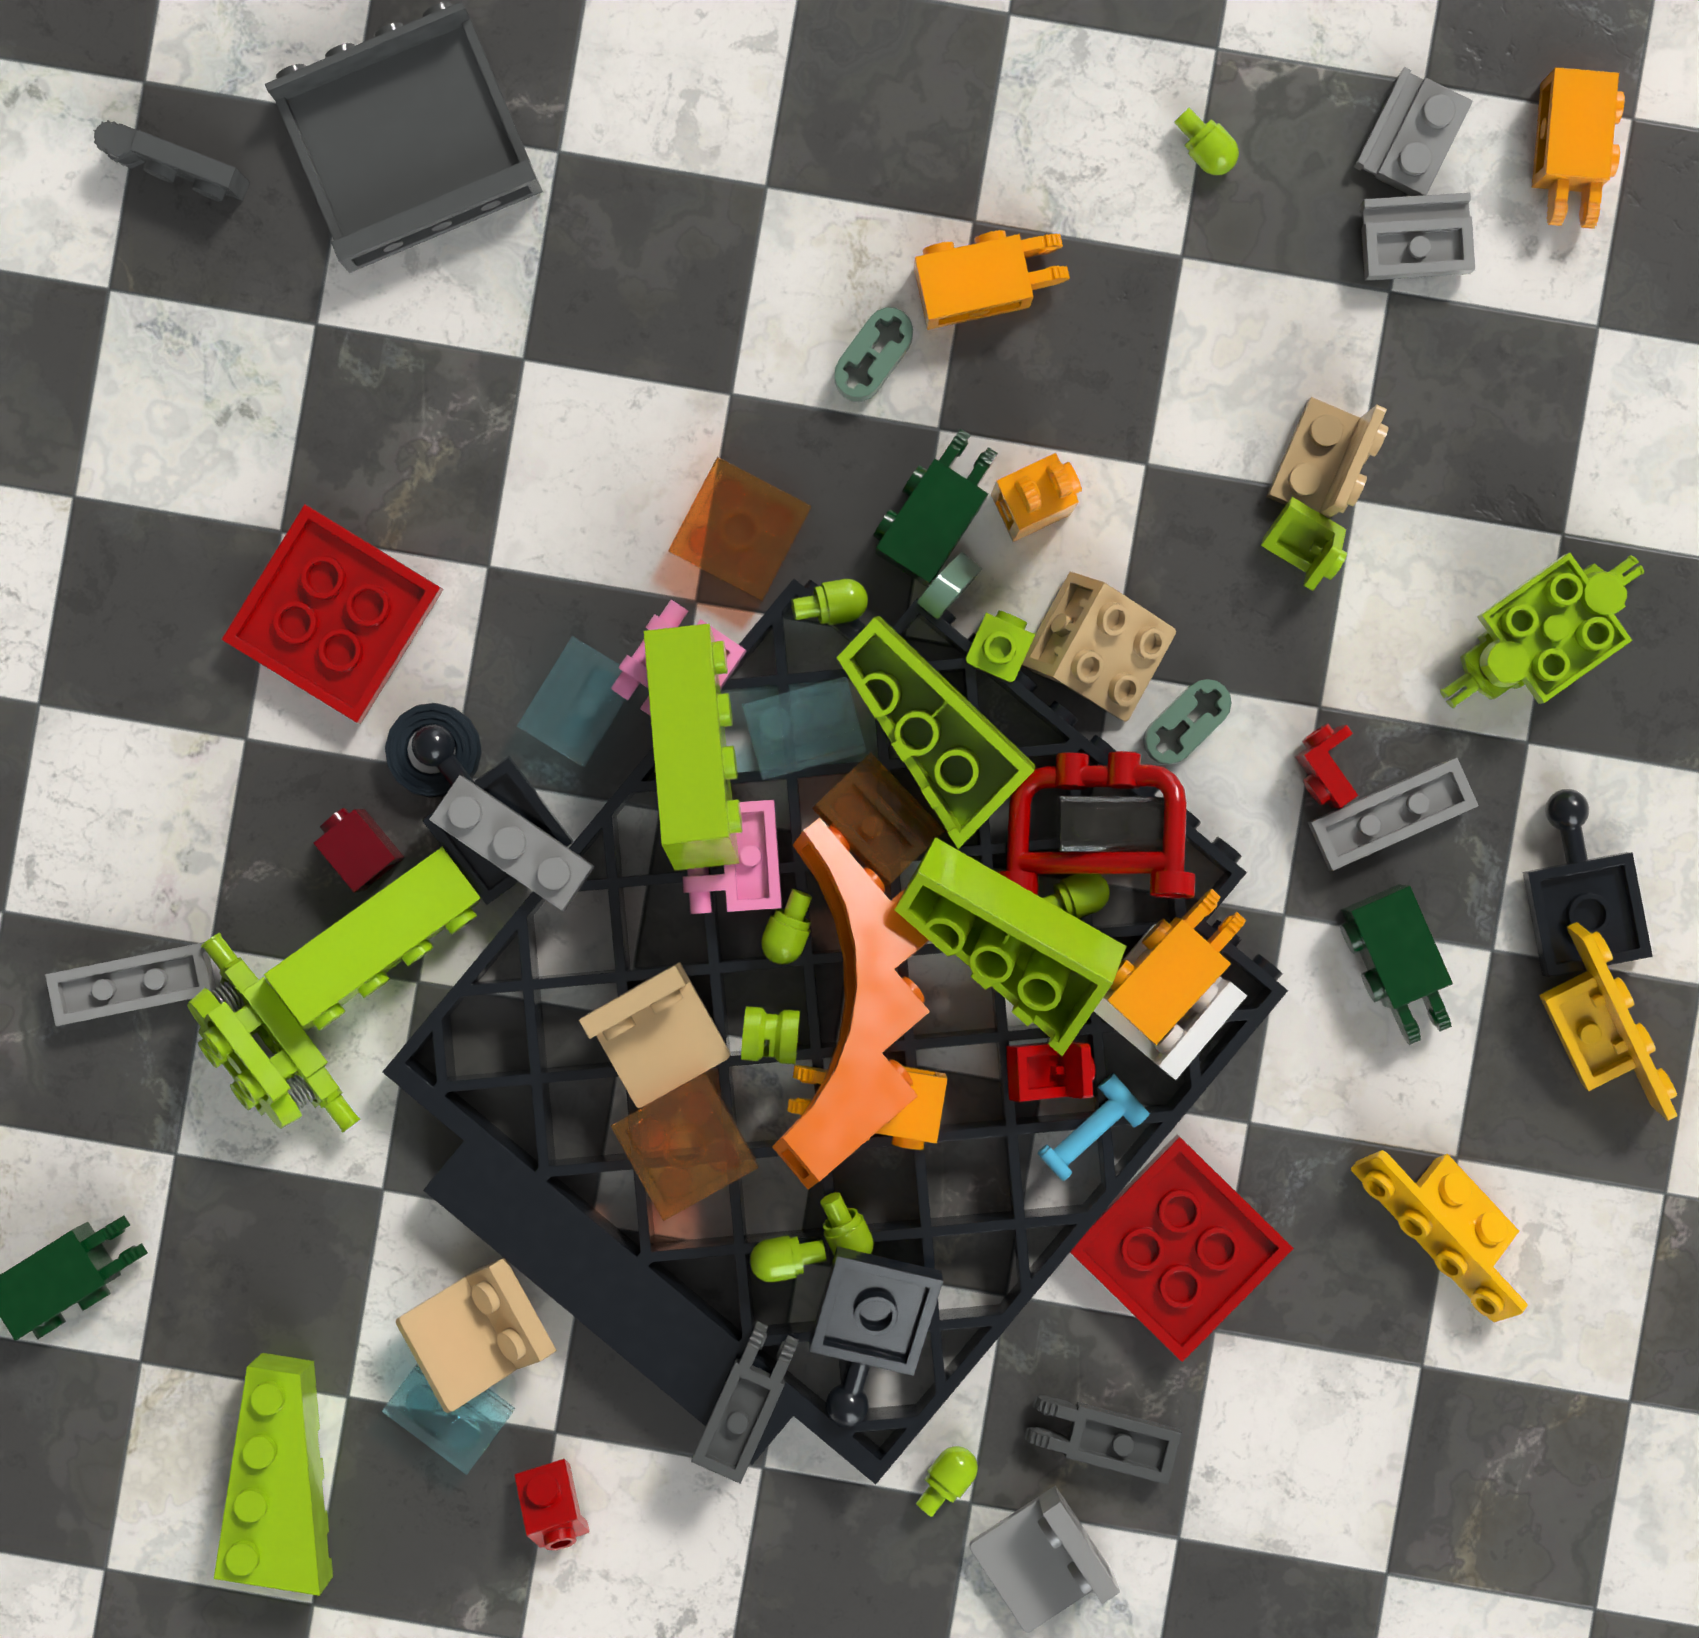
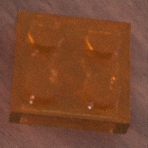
M717 457L668 552L763 602L812 506Z
M707 1071L611 1125L614 1134L663 1221L759 1167L758 1162Z

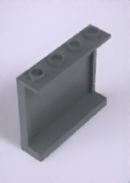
M462 1L453 5L451 2L435 4L425 10L423 17L405 25L398 22L383 26L374 33V38L356 46L352 43L338 45L325 54V59L308 66L304 64L288 66L276 74L277 79L265 83L268 93L276 101L334 241H331L338 261L349 273L543 192L473 23Z

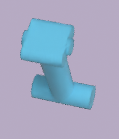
M1114 1073L1105 1078L1098 1086L1108 1100L1056 1148L1052 1149L1046 1144L1038 1151L1041 1159L1062 1181H1065L1072 1174L1068 1165L1122 1116L1135 1128L1150 1114Z

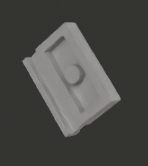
M1404 67L1353 167L1374 174V178L1410 196L1427 195L1473 100L1428 78L1422 79L1410 73L1411 70Z
M1471 193L1364 199L1360 204V212H1362L1363 219L1361 230L1365 281L1471 274L1475 270L1473 225L1469 210Z

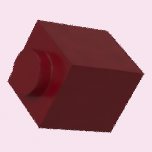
M346 808L340 809L320 826L325 834L314 842V845L353 892L365 891L405 858L365 809H354L350 813Z

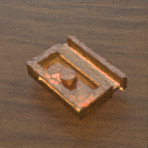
M871 752L812 808L828 826L836 828L843 834L849 843L850 849L869 869L877 874L886 887L931 845L935 837L938 838L945 831Z

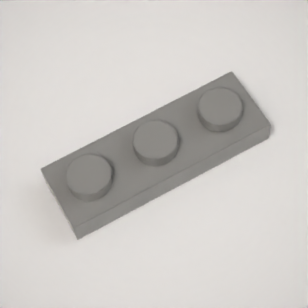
M1456 757L1311 820L1308 824L1328 869L1334 871L1479 805Z
M461 775L458 776L429 819L561 911L567 909L595 868L587 860Z
M205 942L45 974L55 1026L193 999L204 988H207L211 993L212 990L216 991L210 957L205 949L201 947Z

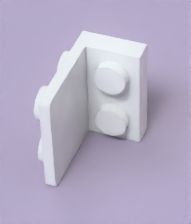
M1156 924L1149 928L1123 960L1127 959L1132 964L1147 949L1141 941ZM1219 977L1157 1045L1144 1036L1104 998H1102L1094 1012L1176 1080L1247 995L1232 982Z

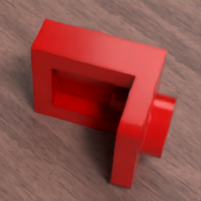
M1326 723L1302 740L1306 749L1295 756L1308 775L1302 781L1310 795L1319 805L1327 802L1331 808H1342L1359 796L1328 753L1329 750L1353 734L1348 725L1332 729L1329 723Z
M1048 1042L1006 1046L1009 1100L1023 1102L1060 1097L1092 1098L1095 1063L1091 1056V1047L1088 1043L1072 1042L1063 1056L1055 1051Z
M565 1458L514 1474L526 1536L538 1547H545L546 1550L564 1549L575 1544L577 1541L576 1537L590 1532L587 1520L580 1514L571 1466Z

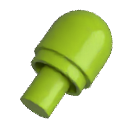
M1190 107L1174 121L1179 129L1190 139L1184 145L1189 150V156L1206 173L1223 175L1234 168L1239 157L1238 145L1220 123L1216 124L1211 119L1205 124Z
M852 579L823 582L821 586L814 587V595L791 600L795 621L818 617L820 624L828 623V625L854 621L864 614L868 605L866 590L859 582Z
M1074 874L1061 879L1060 883L1053 886L1054 894L1043 899L1080 919L1104 908L1109 900L1110 889L1107 881L1100 874Z
M792 889L785 909L776 908L774 915H770L761 941L762 950L770 961L781 965L790 964L802 954L811 932L809 929L811 921L805 918L812 900L811 895Z
M839 1192L825 1196L821 1200V1205L828 1217L823 1223L824 1236L833 1255H835L837 1246L871 1254L874 1241L863 1215L859 1214L855 1208H847Z
M789 1235L765 1239L759 1242L753 1248L750 1255V1266L753 1273L765 1282H778L797 1278V1275L804 1274L803 1265L827 1261L823 1240L799 1244L798 1236L789 1237Z
M952 1446L942 1451L927 1470L928 1475L924 1480L929 1484V1487L916 1502V1505L933 1517L946 1499L954 1503L957 1497L961 1498L976 1478L978 1465L975 1456L968 1449L961 1446Z

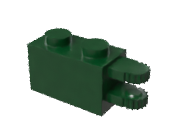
M962 429L955 435L939 461L934 459L927 470L920 465L915 469L902 490L903 493L909 496L908 500L898 514L890 509L873 534V537L880 540L876 547V554L927 588L931 585L985 503L989 493L978 487L998 455L997 452L989 447L986 451L981 452L973 465L974 469L967 479L952 470L950 467L956 458L962 455L969 444L968 439L971 436Z
M1398 884L1341 909L1346 920L1345 923L1340 924L1343 938L1353 954L1360 952L1368 970L1361 973L1365 988L1373 1002L1381 1000L1383 1006L1391 1009L1407 1043L1411 1045L1421 1040L1419 1026L1408 1007L1409 1003L1420 998L1423 999L1430 1021L1437 1030L1441 1032L1452 1027L1438 990L1452 985L1453 982L1411 886Z
M125 1215L96 1233L89 1222H86L0 1274V1318L15 1341L33 1331L37 1339H40L66 1322L61 1314L64 1310L78 1303L81 1310L84 1311L107 1297L111 1292L106 1284L119 1277L122 1269L148 1254L141 1243L138 1246L133 1245L126 1249L113 1261L104 1248L103 1242L113 1240L124 1233L126 1228L130 1226Z

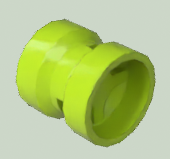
M746 1006L741 1060L759 1061L764 1056L774 1057L782 1064L795 1065L800 1011L783 1010L779 1014H767L763 1008Z

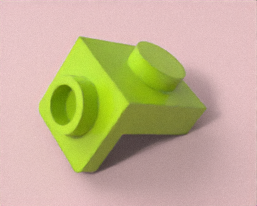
M1291 497L1264 535L1261 546L1306 572L1303 585L1313 591L1323 577L1331 580L1343 565L1347 556V552L1342 550L1346 529L1294 497Z
M998 610L996 617L986 613L966 656V663L1011 683L1017 677L1035 634L1025 630L1027 622L1014 615Z

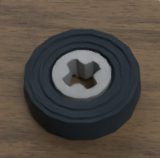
M439 703L416 705L398 717L389 729L385 753L387 766L400 785L413 794L434 798L445 796L451 786L437 767L426 766L414 756L412 740L415 733L421 727L429 724H438L451 732L455 741L453 754L471 778L478 770L482 751L479 734L467 716L454 707Z

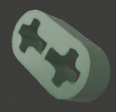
M888 307L877 310L868 319L840 357L835 367L834 378L837 390L844 398L853 402H863L871 399L906 354L912 343L913 326L910 318L903 311ZM893 321L899 323L898 335L903 340L899 344L892 340L889 341L880 353L874 350L880 339V332L876 327L880 323L886 327L890 326ZM867 357L874 360L867 372V377L871 384L866 387L864 384L859 383L854 389L848 387L849 375L845 369L848 366L858 369Z
M961 552L937 576L917 603L938 620L966 590L982 568L965 553Z
M1210 679L1197 681L1187 687L1146 729L1143 743L1148 756L1157 763L1166 765L1178 763L1185 759L1230 713L1232 702L1226 687L1220 682ZM1199 691L1205 695L1212 691L1215 692L1218 696L1214 702V706L1218 710L1216 715L1213 716L1207 712L1200 715L1193 722L1187 715L1198 705V701L1194 697L1195 693ZM1182 722L1187 729L1176 740L1180 750L1177 753L1172 750L1160 753L1156 748L1160 742V738L1156 734L1158 729L1162 728L1167 732Z

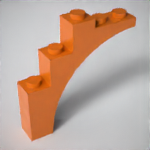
M820 817L803 830L794 842L793 847L816 878L833 915L843 955L845 1002L838 1043L822 1084L801 1117L772 1146L807 1189L820 1182L918 1097L911 1088L913 1081L906 1069L895 1060L888 1061L882 1052L930 1012L923 1004L925 998L919 987L909 978H901L895 971L929 942L923 934L895 911L905 889L890 901L884 894L885 886L877 874L867 867L862 868L849 853L850 846L843 834L833 826L827 827Z

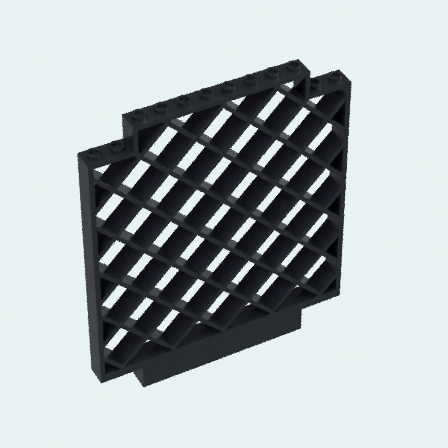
M793 579L739 643L747 652L721 689V693L778 688L785 768L737 773V779L730 780L731 785L787 780L793 847L794 842L803 832L798 779L879 771L887 853L856 855L853 857L860 866L888 864L892 900L901 892L899 863L921 861L928 850L900 852L897 850L890 770L908 768L900 758L889 759L887 735L876 718L878 760L797 767L790 687L852 681L844 669L788 673L783 616L792 606V599L814 595V587L818 586L810 579L804 586L796 579ZM917 598L892 628L902 636L918 617L965 656L964 658L927 662L940 674L963 672L965 698L979 711L976 669L967 664L965 660L976 634L972 633L967 639L951 626L956 617L950 611L946 610L937 620L917 603L919 600ZM859 619L830 625L850 643L866 627ZM773 629L777 675L731 679ZM1020 670L1016 679L1011 683L986 673L1065 739L1061 744L1017 747L1028 758L1055 756L1059 753H1077L1079 751L1082 754L1089 755V760L1095 765H1108V753L1117 752L1099 736L1094 735L1089 741L1078 732L1074 726L1079 720L1060 703L1054 700L1048 707L1036 697L1033 692L1038 686ZM652 748L569 847L573 852L583 857L603 833L607 878L586 880L578 892L608 889L615 970L539 976L534 914L546 900L532 892L382 1073L464 1140L423 1191L706 1426L736 1358H741L755 1326L749 1253L752 1252L759 1242L789 1235V1237L798 1236L799 1244L823 1240L824 1247L829 1245L824 1236V1228L747 1234L740 1160L778 1157L779 1155L772 1146L779 1139L739 1143L732 1066L778 1062L774 1057L763 1056L759 1061L741 1060V1050L730 1051L731 1055L727 1060L713 1067L718 1068L725 1144L647 1151L643 1107H636L626 1090L632 1153L565 1159L555 1158L549 1083L619 1077L611 1062L547 1068L540 989L616 983L617 996H620L632 989V981L648 980L675 965L631 968L623 888L683 882L682 877L688 876L687 871L622 877L617 815L635 793L657 791L656 780L646 781L655 770L654 749ZM1151 786L1125 789L1164 822V803L1155 796L1159 789ZM1066 790L1070 836L1029 840V851L1071 847V852H1086V846L1158 840L1163 839V827L1085 835L1081 790ZM1186 809L1185 840L1224 872L1211 888L1220 896L1217 907L1194 928L1196 932L1208 940L1218 930L1222 922L1216 920L1210 926L1206 921L1247 872L1237 864L1242 856L1221 838L1216 837L1211 843L1199 833L1196 828L1201 824L1200 820ZM988 818L977 829L978 845L961 846L957 850L968 856H979L980 863L994 870L992 854L1007 853V842L991 843ZM793 847L794 861L779 862L780 873L795 872L796 890L808 894L806 871L810 870ZM709 867V875L724 874V867ZM710 891L712 912L704 913L709 961L681 963L687 976L710 974L714 1024L730 1050L723 973L803 966L810 1044L797 1045L796 1061L812 1059V1067L824 1069L823 1058L833 1056L838 1042L822 1043L815 965L843 962L841 949L814 952L810 924L809 929L811 932L800 957L790 964H776L766 956L722 960L716 891ZM1168 898L1170 920L1166 921L1170 924L1175 917L1182 918L1186 914L1185 898ZM809 906L805 918L811 921ZM1092 914L1080 918L1081 921L1111 938L1144 935L1152 925L1159 922L1148 921L1093 926ZM1237 934L1226 944L1220 952L1264 988L1250 1005L1238 1006L1225 1022L1235 1021V1023L1200 1063L1198 1053L1184 1070V1084L1166 1105L1145 1106V1109L1150 1114L1141 1124H1150L1116 1165H1114L1111 1127L1097 1139L1101 1183L1081 1205L1024 1210L1018 1135L1075 1130L1108 1100L1098 1088L1099 1084L1107 1078L1103 1033L1118 1031L1093 1011L1077 1034H1088L1091 1056L1095 1063V1078L1092 1082L1095 1111L1016 1118L1015 1102L1009 1100L1006 1046H1009V1041L1050 1037L1035 1024H1030L1029 1026H1008L1005 998L992 986L995 1028L914 1035V1027H912L882 1052L905 1051L906 1067L917 1068L916 1050L996 1043L1003 1119L940 1125L937 1142L1005 1136L1011 1211L931 1218L925 1149H914L920 1219L869 1223L867 1226L872 1234L873 1241L922 1238L924 1267L935 1269L932 1237L1013 1230L1018 1282L1002 1302L996 1305L939 1310L937 1300L928 1329L931 1338L934 1383L916 1404L868 1408L867 1415L862 1422L856 1426L842 1427L835 1424L829 1418L826 1411V1402L787 1370L783 1378L785 1380L784 1388L750 1464L753 1465L794 1416L876 1485L1288 992L1285 987L1277 982L1283 973L1260 954H1257L1251 960L1236 946L1242 939ZM518 935L522 978L478 982ZM929 941L912 956L943 952ZM907 960L897 968L901 978H909ZM523 991L530 1069L456 1076L451 1014L466 996ZM432 1037L436 1076L415 1059ZM531 1084L538 1161L454 1091ZM814 1084L815 1093L821 1084ZM1122 1116L1112 1126L1131 1124ZM875 1133L870 1137L869 1141L863 1143L858 1149L895 1145L891 1144L892 1136ZM727 1161L733 1236L655 1243L649 1168ZM633 1170L640 1246L556 1176ZM832 1170L822 1179L824 1197L835 1193L834 1172ZM1065 1225L1029 1268L1026 1228ZM829 1247L830 1268H831L834 1255H833V1253H832V1251H831V1249H830V1247ZM735 1255L742 1331L736 1328L658 1261ZM815 1321L767 1325V1338L763 1346L780 1345L788 1335L798 1339V1343L809 1342ZM980 1327L944 1370L941 1330ZM761 1349L757 1352L752 1365L771 1373L776 1360ZM839 1359L841 1384L843 1383L849 1361ZM895 1429L880 1447L862 1433L865 1431Z

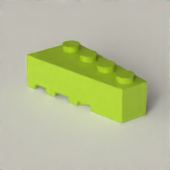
M880 616L874 617L836 657L869 710L880 723L898 756L906 764L931 808L935 810L957 849L976 832L1035 770V764Z
M710 624L643 631L662 847L675 871L740 864L736 833L743 832L739 799L732 800L730 781L738 778L734 746L726 745L725 727L733 726L730 695L729 693L721 694L719 674L728 673L724 641L715 642Z
M936 837L913 873L895 908L898 914L945 955L951 956L955 954L972 970L970 977L985 990L992 986L1014 1005L1011 1012L1024 1024L1029 1026L1033 1022L1050 1037L1048 1044L1061 1056L1066 1052L1113 984L1126 946Z
M441 847L264 974L265 979L305 1032H308L314 1026L320 1031L344 1014L346 1011L342 1006L360 993L363 998H366L387 983L390 978L386 973L401 961L410 966L431 951L434 947L430 940L447 928L452 935L475 919L477 915L472 908L479 904L481 898L445 849Z
M261 1353L247 1366L214 1572V1579L320 1596L333 1578L332 1558H329L327 1534L329 1533L328 1512L324 1507L322 1484L324 1467L323 1458H320L318 1439L320 1423L314 1361Z

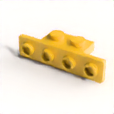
M1578 922L1567 926L1568 932L1587 971L1539 996L1581 1084L1588 1091H1591L1634 1069L1650 1105L1667 1121L1677 1117L1676 1110L1670 1100L1677 1096L1674 1085L1662 1068L1656 1070L1649 1054L1656 1051L1655 1045L1645 1027L1641 1023L1635 1024L1628 1009L1634 1006V1001L1621 978L1613 979L1606 964L1613 960L1607 943L1598 931L1590 933Z
M1383 1150L1355 1162L1351 1167V1171L1362 1182L1366 1192L1381 1202L1398 1221L1400 1228L1408 1236L1414 1238L1434 1259L1437 1268L1443 1274L1450 1277L1471 1299L1472 1305L1478 1312L1487 1316L1493 1322L1521 1315L1528 1306L1527 1302L1493 1267L1519 1233V1230L1448 1154L1435 1158L1416 1183Z

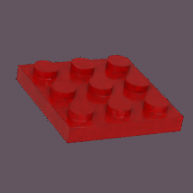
M304 504L221 640L349 719L361 724L444 589Z
M1177 1134L1117 1195L1070 1253L1183 1362L1294 1248Z

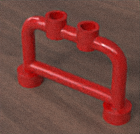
M1136 752L1108 753V765L1089 766V755L1059 753L1056 756V766L1035 769L1011 794L1006 871H999L997 873L1038 895V874H1151V896L1162 898L1195 897V874L1184 872L1187 806L1184 787L1178 777L1165 767L1150 764L1141 765V754ZM1140 786H1151L1159 789L1164 796L1163 851L1029 852L1031 802L1034 795L1041 789L1085 790L1088 787L1137 789Z

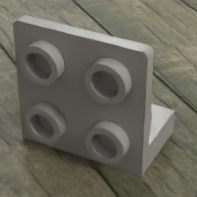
M1056 1485L970 1541L971 1552L1022 1629L1027 1633L1033 1631L1092 1591H1094L1102 1604L1120 1593L1113 1571Z

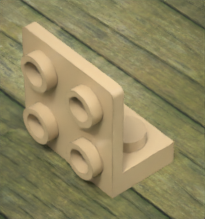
M1311 397L1305 405L1266 497L1284 505L1289 502L1291 497H1294L1327 518H1331L1338 512L1344 513L1348 505L1354 506L1367 480V476L1360 474L1362 466L1370 455L1374 457L1377 455L1387 435L1389 427L1381 424L1387 409L1375 405L1362 417H1357Z
M1070 571L1035 634L1022 666L1035 674L1065 685L1116 718L1128 721L1171 644L1176 630L1105 582Z
M680 962L579 1019L589 1039L597 1036L631 1099L638 1108L646 1106L724 1062L731 1055L729 1048Z
M505 1258L474 1270L396 1319L399 1331L443 1411L446 1413L455 1411L517 1369L541 1362L557 1351Z

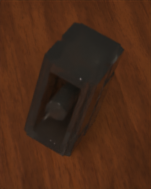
M1056 797V851H1163L1164 797Z

